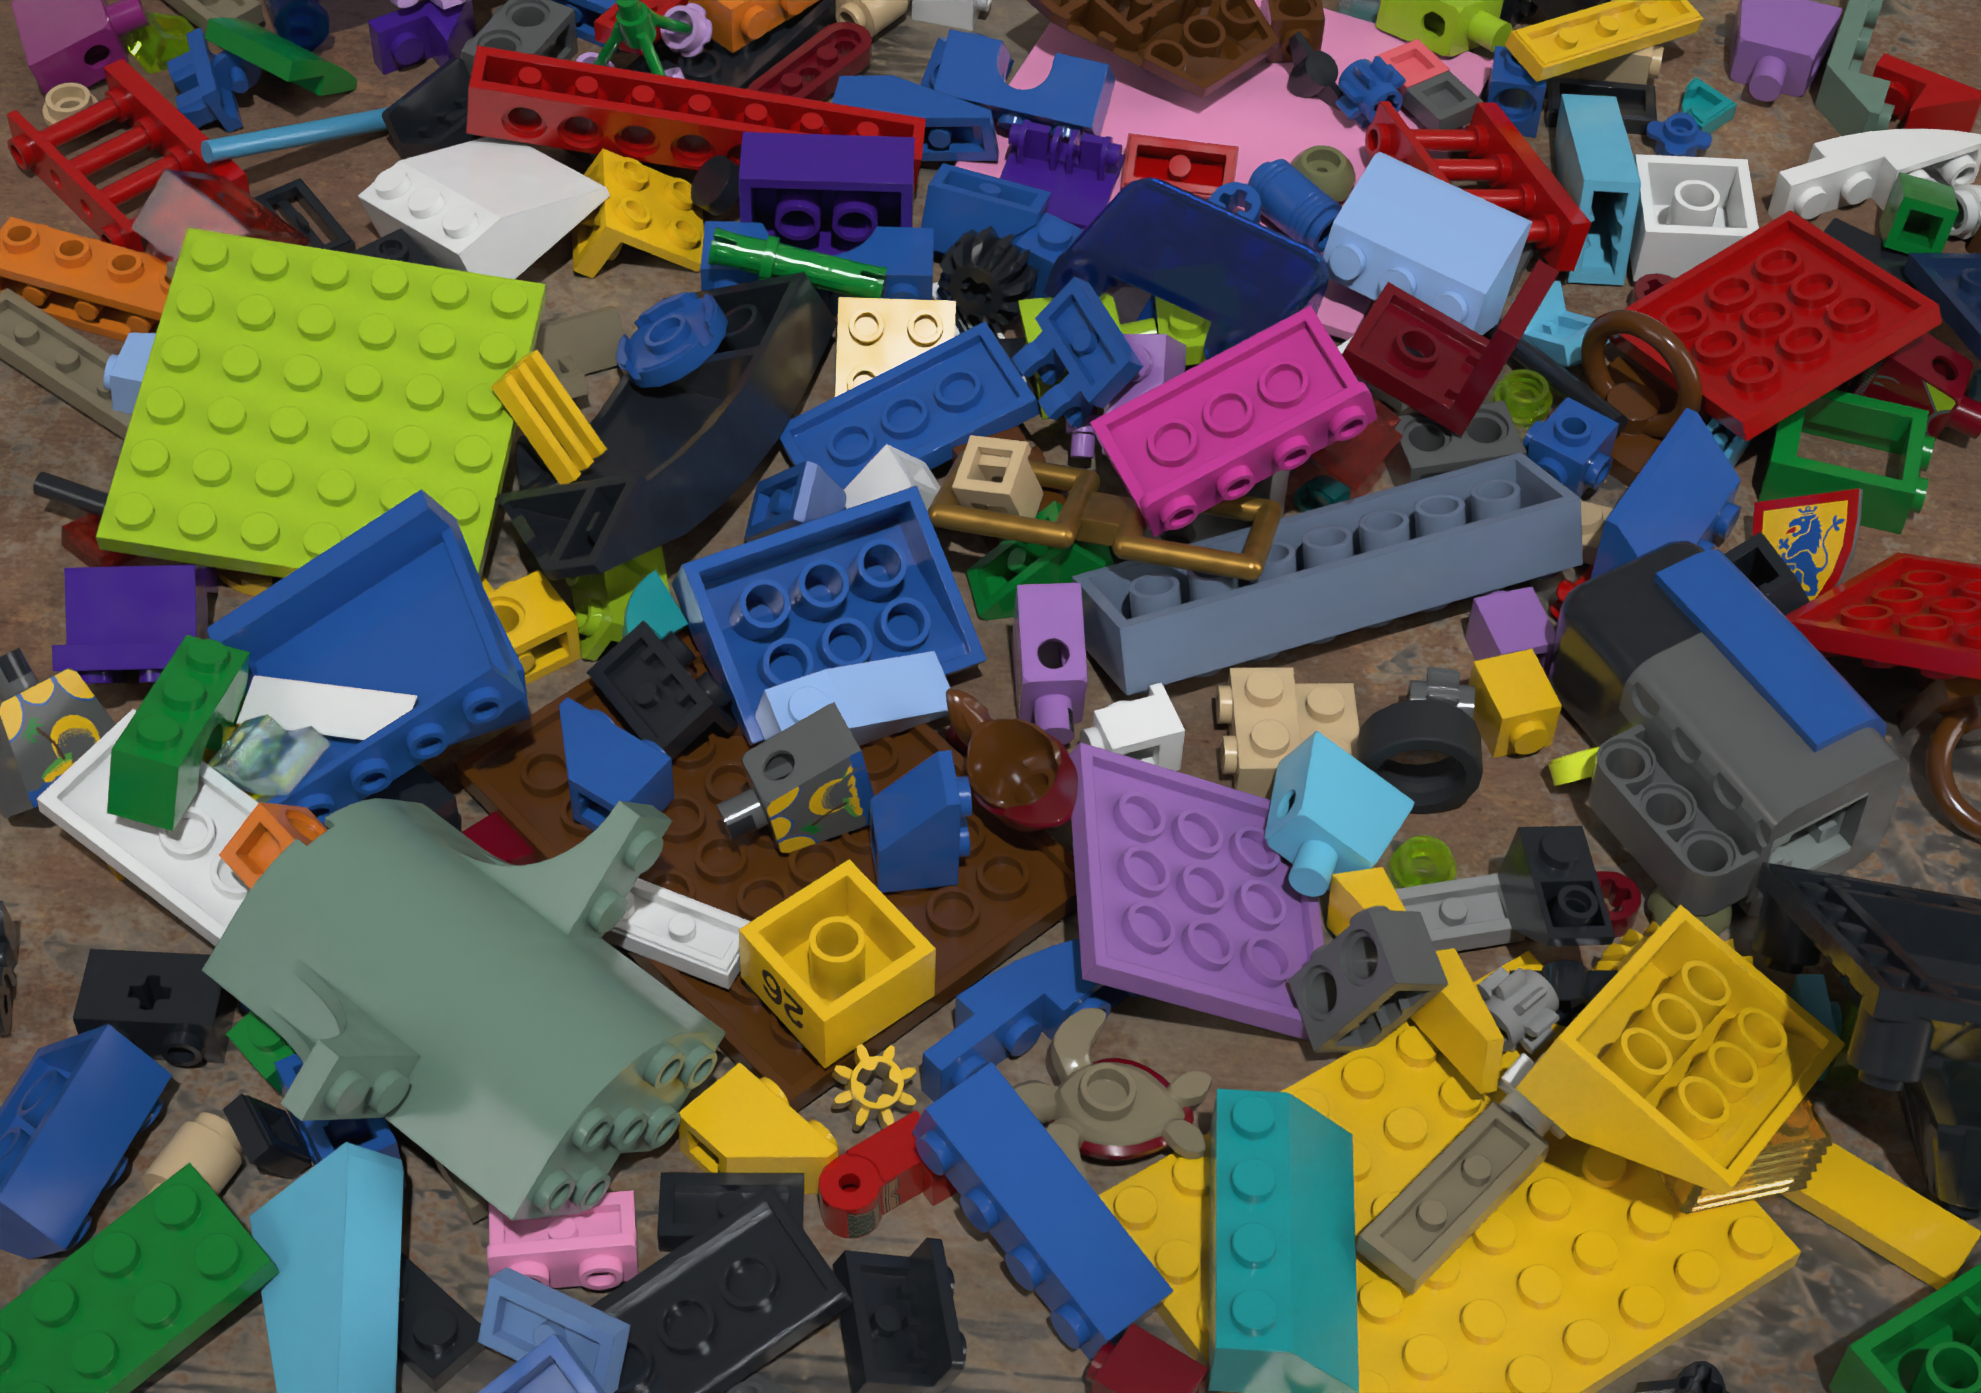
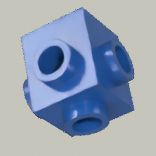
M1567 397L1545 422L1537 420L1531 426L1524 438L1523 445L1529 459L1577 496L1581 497L1589 487L1597 490L1606 479L1613 463L1611 454L1619 423Z

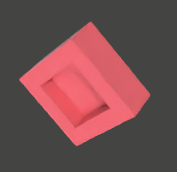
M1419 39L1376 55L1380 56L1387 65L1392 64L1405 78L1406 82L1397 89L1403 96V104L1407 88L1450 71Z

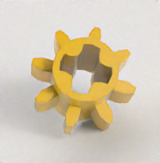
M860 1044L854 1050L855 1069L852 1070L846 1066L836 1065L831 1075L836 1081L846 1085L844 1092L834 1098L831 1106L833 1109H841L847 1106L856 1115L853 1121V1130L858 1131L866 1120L878 1119L881 1128L884 1129L894 1123V1116L891 1112L893 1106L905 1111H911L915 1106L916 1100L911 1095L902 1091L904 1084L908 1083L917 1071L912 1067L900 1070L898 1065L892 1061L895 1055V1047L892 1045L884 1051L882 1056L869 1057L867 1049ZM872 1074L879 1075L884 1079L881 1090L886 1093L882 1094L875 1103L863 1098L866 1086L861 1083H866Z

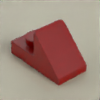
M1884 53L1876 64L1873 77L1891 81L1884 103L1895 105L1891 117L1905 122L1904 129H1939L1972 133L1981 108V90Z

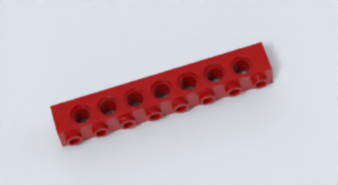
M477 45L468 88L466 133L592 154H599L602 149H606L637 161L698 171L706 161L717 155H723L740 166L743 132L915 137V193L922 161L926 118Z

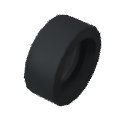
M1431 700L1399 702L1373 713L1360 727L1357 739V760L1412 799L1415 803L1410 813L1426 814L1450 809L1465 802L1479 788L1483 774L1481 735L1475 720L1461 708L1441 701ZM1418 749L1434 750L1450 755L1438 762L1423 765L1402 764L1389 759L1399 753Z

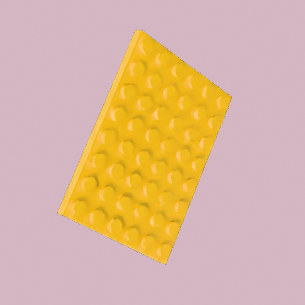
M1527 951L1501 967L1509 973L1510 970H1517L1518 968L1523 970H1542L1543 965L1530 951ZM1494 971L1474 981V984L1478 991L1479 989L1477 985L1480 982H1482L1485 978H1487L1490 974H1492ZM1411 1018L1403 1022L1376 1046L1351 1051L1281 1091L1292 1094L1353 1134L1355 1248L1359 1235L1494 1101L1500 1104L1507 1095L1498 1087L1496 1092L1480 1094ZM1553 1024L1551 1028L1555 1035L1533 1054L1527 1052L1522 1045L1514 1052L1509 1050L1503 1051L1498 1082L1522 1053H1525L1535 1063L1567 1027ZM1548 1130L1542 1137L1550 1143L1546 1159L1413 1295L1356 1251L1359 1393H1596L1794 1267L1801 1251L1739 1182L1724 1196L1574 1139L1567 1133L1562 1139H1559ZM1210 1132L1203 1135L1206 1145L1203 1157L1188 1159L1173 1152L1098 1195L1173 1289L1170 1296L1156 1311L1192 1359L1207 1368L1209 1334ZM1217 1391L1218 1393H1239V1392H1221V1391Z

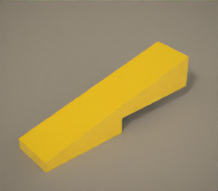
M1383 867L1332 874L1326 926L1336 937L1350 926V919L1364 909L1374 906H1385L1393 911H1406ZM1455 948L1438 950L1436 953L1449 985L1410 1016V1018L1480 1094L1496 1092L1504 1037Z

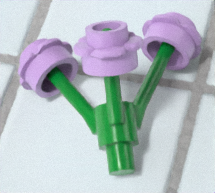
M616 0L618 6L616 12L617 21H615L612 33L601 52H586L576 59L577 62L614 67L610 59L620 43L625 42L630 48L641 49L652 74L685 79L679 67L664 71L652 44L656 38L655 27L660 28L662 39L671 51L675 53L681 52L683 57L688 58L700 54L703 46L711 40L713 32L712 22L706 18V10L695 3H688L686 6H674L662 16L652 11L639 0Z

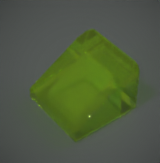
M146 12L150 25L129 34L126 44L127 49L147 73L153 74L168 69V61L190 51L186 34L195 29L184 16Z

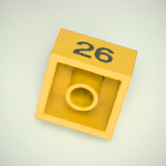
M850 859L738 929L741 978L824 1068H827L854 1050L858 1045L863 1044L935 996L936 948Z

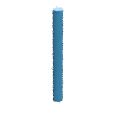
M388 107L205 140L201 143V154L206 163H214L385 131L388 129L382 119V113Z

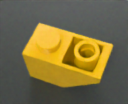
M740 1062L679 1112L681 1114V1120L678 1125L680 1151L704 1173H804V1194H819V1176L823 1168L838 1157V1144L831 1132L817 1120L807 1122L789 1106L787 1097L775 1082L767 1077L758 1079Z

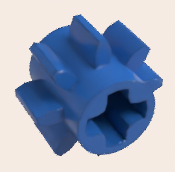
M1376 56L1372 62L1368 59H1360L1351 63L1342 72L1338 86L1344 95L1335 103L1349 120L1354 119L1361 128H1365L1369 122L1373 123L1379 101H1390L1395 110L1399 112L1403 103V96L1397 89L1406 80L1392 64L1387 65L1380 56Z

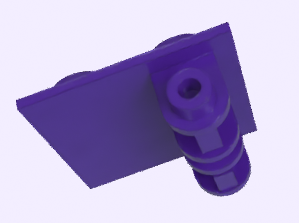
M1026 119L1023 121V124L1013 123L1008 139V144L1012 145L1000 179L1051 192L1049 204L1043 213H1050L1081 229L1098 232L1125 159V155L1122 154V145L1113 143V137L1110 136L1102 137L1083 133L1080 146V130L1075 129L1071 133L1069 143H1065L1064 127L1060 126L1056 127L1053 139L1050 140L1051 126L1033 123L1031 120Z

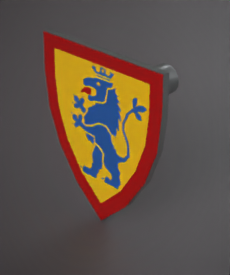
M1860 488L1754 502L1752 537L1759 532L1764 534L1797 577L1809 601L1839 586L1844 580L1850 563L1854 559L1862 511L1863 490Z

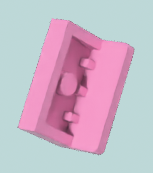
M634 1190L607 1192L594 1207L580 1214L510 1220L489 1203L490 1245L487 1246V1263L490 1277L508 1267L551 1288L583 1286L593 1290H605L613 1288L621 1282L629 1281L639 1274Z

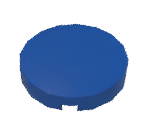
M695 292L679 293L661 300L639 316L634 322L638 330L630 339L626 334L621 337L615 358L630 383L641 388L663 386L679 380L697 369L716 351L726 335L728 320L713 296L705 293L704 298H698Z

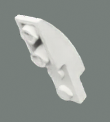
M1891 129L1851 134L1814 143L1808 163L1779 172L1768 215L1774 220L1791 210L1803 219H1812L1819 214L1850 204H1858L1869 198H1872L1884 211L1899 172L1951 187L1956 184L1974 183L1981 164V134L1939 129Z

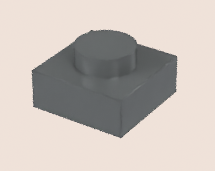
M1446 71L1407 88L1403 106L1428 129H1456L1471 122L1477 102L1483 101L1450 71Z

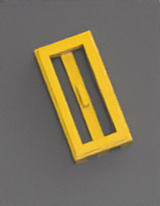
M538 350L523 356L490 386L560 485L575 481L581 475L580 471L588 468L594 462V458L602 455L607 450Z

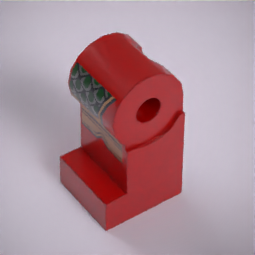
M917 1110L846 1150L844 1154L835 1158L823 1168L819 1176L820 1212L825 1227L834 1235L851 1239L869 1235L878 1227L882 1215L920 1193L924 1194L932 1206L957 1193L956 1188L945 1174L937 1175L931 1171L917 1151L915 1144L917 1138L912 1133L921 1117Z

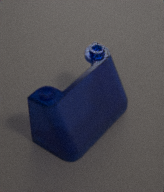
M1147 177L1132 181L1122 188L1058 256L1052 266L1043 294L1054 299L1073 277H1077L1089 282L1099 299H1101L1109 285L1117 287L1126 282L1210 321L1211 325L1204 346L1205 357L1208 360L1310 305L1317 315L1328 287L1330 274L1327 262L1312 247L1166 181Z

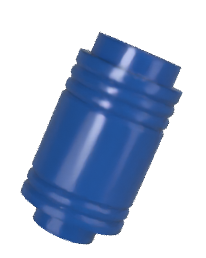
M1277 159L1273 162L1261 164L1252 173L1248 181V185L1253 187L1260 195L1261 214L1304 250L1313 249L1317 253L1324 252L1332 224L1342 206L1287 160Z

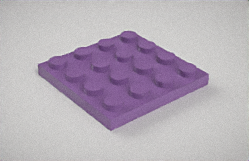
M1080 742L1069 756L1078 774L1077 797L1071 821L1082 979L1310 1041L1288 980L1310 961V955L1313 951L1324 945L1318 896L1303 895L1290 885L1288 878L1293 864L1270 848L1264 838L1271 800Z

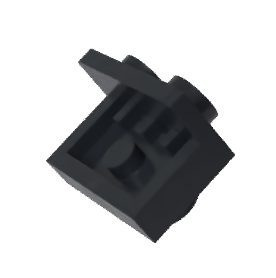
M451 58L383 111L382 119L402 159L484 137L466 133L468 88L471 76L462 59Z
M927 1237L910 1257L844 1250L832 1266L834 1274L853 1302L852 1305L840 1312L853 1393H942L963 1371L967 1355L966 1339L963 1333L959 1331L953 1300L954 1275L951 1268L947 1266L942 1239Z

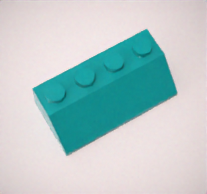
M1235 1089L1216 1090L1210 1129L1208 1391L1239 1393H1359L1353 1134L1288 1092Z

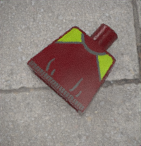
M1928 333L1923 334L1854 376L1847 389L1848 393L1928 410L1925 435L1935 437V440L1945 426L1973 439H1977L1981 433V402L1964 395L1973 370L1971 361Z

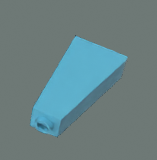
M1561 94L1554 140L1557 180L1591 222L1574 271H1566L1567 282L1624 286L1641 180L1617 98L1613 96Z
M345 1142L249 1216L253 1239L280 1272L261 1287L277 1393H396L404 1180L401 1159Z

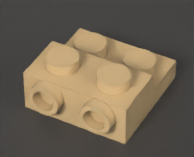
M1293 667L1230 668L1228 685L1217 686V723L1228 724L1229 736H1222L1221 771L1222 774H1233L1234 789L1271 800L1279 762L1316 730L1357 759L1359 723L1353 683L1295 684Z

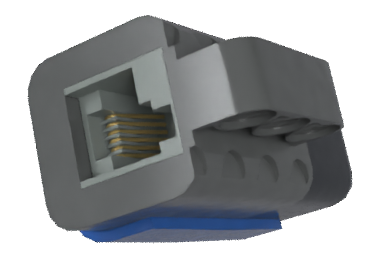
M1689 541L1669 542L1576 586L1567 594L1560 608L1548 678L1562 707L1597 746H1600L1596 754L1588 791L1589 804L1597 816L1676 906L1679 907L1681 904L1693 915H1709L1736 902L1749 917L1759 916L1763 894L1756 886L1762 862L1839 875L1865 860L1880 845L1886 835L1908 768V763L1885 740L1887 724L1811 642L1720 550L1709 549L1705 551L1700 546Z

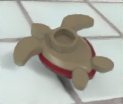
M1086 1008L1079 1010L1065 1020L1055 1033L1050 1053L1053 1065L1061 1081L1058 1086L1045 1084L1038 1080L1020 1082L1012 1086L1041 1124L1045 1122L1050 1123L1046 1128L1047 1132L1086 1181L1087 1173L1080 1153L1104 1160H1128L1147 1156L1170 1146L1176 1153L1188 1159H1198L1205 1154L1206 1145L1200 1129L1193 1125L1194 1116L1190 1106L1202 1104L1207 1097L1212 1082L1211 1076L1199 1070L1188 1071L1170 1084L1163 1076L1151 1068L1133 1060L1106 1058L1092 1062L1091 1049L1106 1025V1012L1101 1009Z

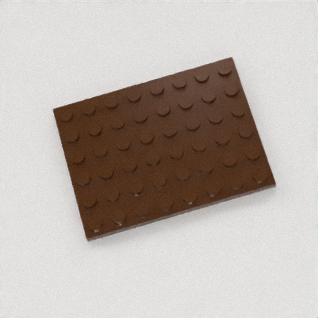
M687 625L683 631L676 635L697 657L689 667L698 677L705 671L712 676L694 643ZM591 677L531 714L529 719L517 723L454 763L456 779L490 814L496 812L535 852V859L538 863L572 849L594 832L573 819L559 705L568 697L589 710L597 709L605 713L616 726L640 739ZM727 704L724 708H725L726 711L731 715V717L736 721V719H735V717H734L732 711L730 710V708H729V706H728V704ZM713 722L672 760L674 799L662 811L663 814L672 819V822L662 837L663 848L658 859L648 870L639 875V879L748 921H753L849 859L877 887L870 844V825L791 853L779 851L767 826L734 841L731 840L720 818L716 804L750 789L741 759L747 751L761 744L758 743L750 746L739 724L728 734L716 722ZM926 723L859 746L874 796L938 751H952L956 777L968 775L966 759ZM971 785L972 816L966 817L970 838V857L959 858L958 885L883 893L936 948L935 996L864 1042L862 1045L867 1049L869 1057L884 1049L1077 908L1074 856L1045 830L1021 832L1008 827L977 801L973 795L974 789ZM624 949L648 974L723 1029L726 1034L719 1046L737 1064L740 1062L758 1079L767 1077L775 1082L787 1097L789 1106L796 1112L838 1082L831 1076L836 1065L846 1066L852 1070L855 1069L854 1050L827 1068H824L741 978V971L731 987L726 989Z

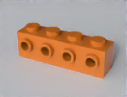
M11 216L0 229V292L8 288L66 326L125 342L129 333L157 332L172 282L166 276L167 262L171 260Z

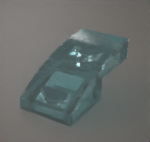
M266 714L245 720L207 765L241 790L268 796L289 795L331 743L312 726L287 732L272 717Z

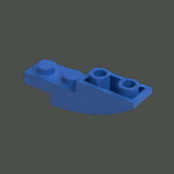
M1079 938L1050 946L1016 960L986 976L956 996L955 1029L923 1052L922 1091L935 1102L990 1062H993L996 1066L1011 1054L1013 1056L1022 1055L1035 1044L1041 1032L1050 1040H1053L1060 1025L1079 1010L1086 1008L1101 1009L1106 1012L1107 1018L1111 1009L1129 995L1133 998L1141 995L1082 979Z

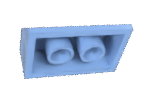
M1378 152L1373 156L1332 224L1318 274L1375 301L1386 284L1390 282L1478 334L1483 335L1499 322L1532 221L1382 152Z

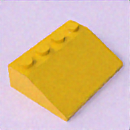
M1680 904L1558 1036L1515 1089L1570 1137L1725 1196L1738 1182L1846 1043Z

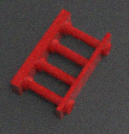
M123 58L103 67L109 90L104 93V100L38 131L17 110L6 114L12 138L7 141V144L17 165L22 170L30 169L99 236L102 242L144 252L142 240L206 207L212 210L218 208L234 225L254 216L246 173L231 159L206 163L201 154V143L210 139ZM115 119L120 123L126 121L133 128L70 160L65 158L56 149ZM144 148H147L149 151L156 150L164 157L100 190L87 179V177ZM175 177L180 180L187 179L194 186V188L131 220L117 208Z
M1379 101L1374 121L1367 128L1365 136V150L1371 159L1378 152H1382L1451 184L1449 181H1486L1491 189L1462 190L1532 221L1525 243H1534L1537 250L1554 269L1558 271H1574L1591 222L1497 103L1477 102L1471 122L1466 129H1410L1390 101ZM1428 152H1464L1468 159H1432Z

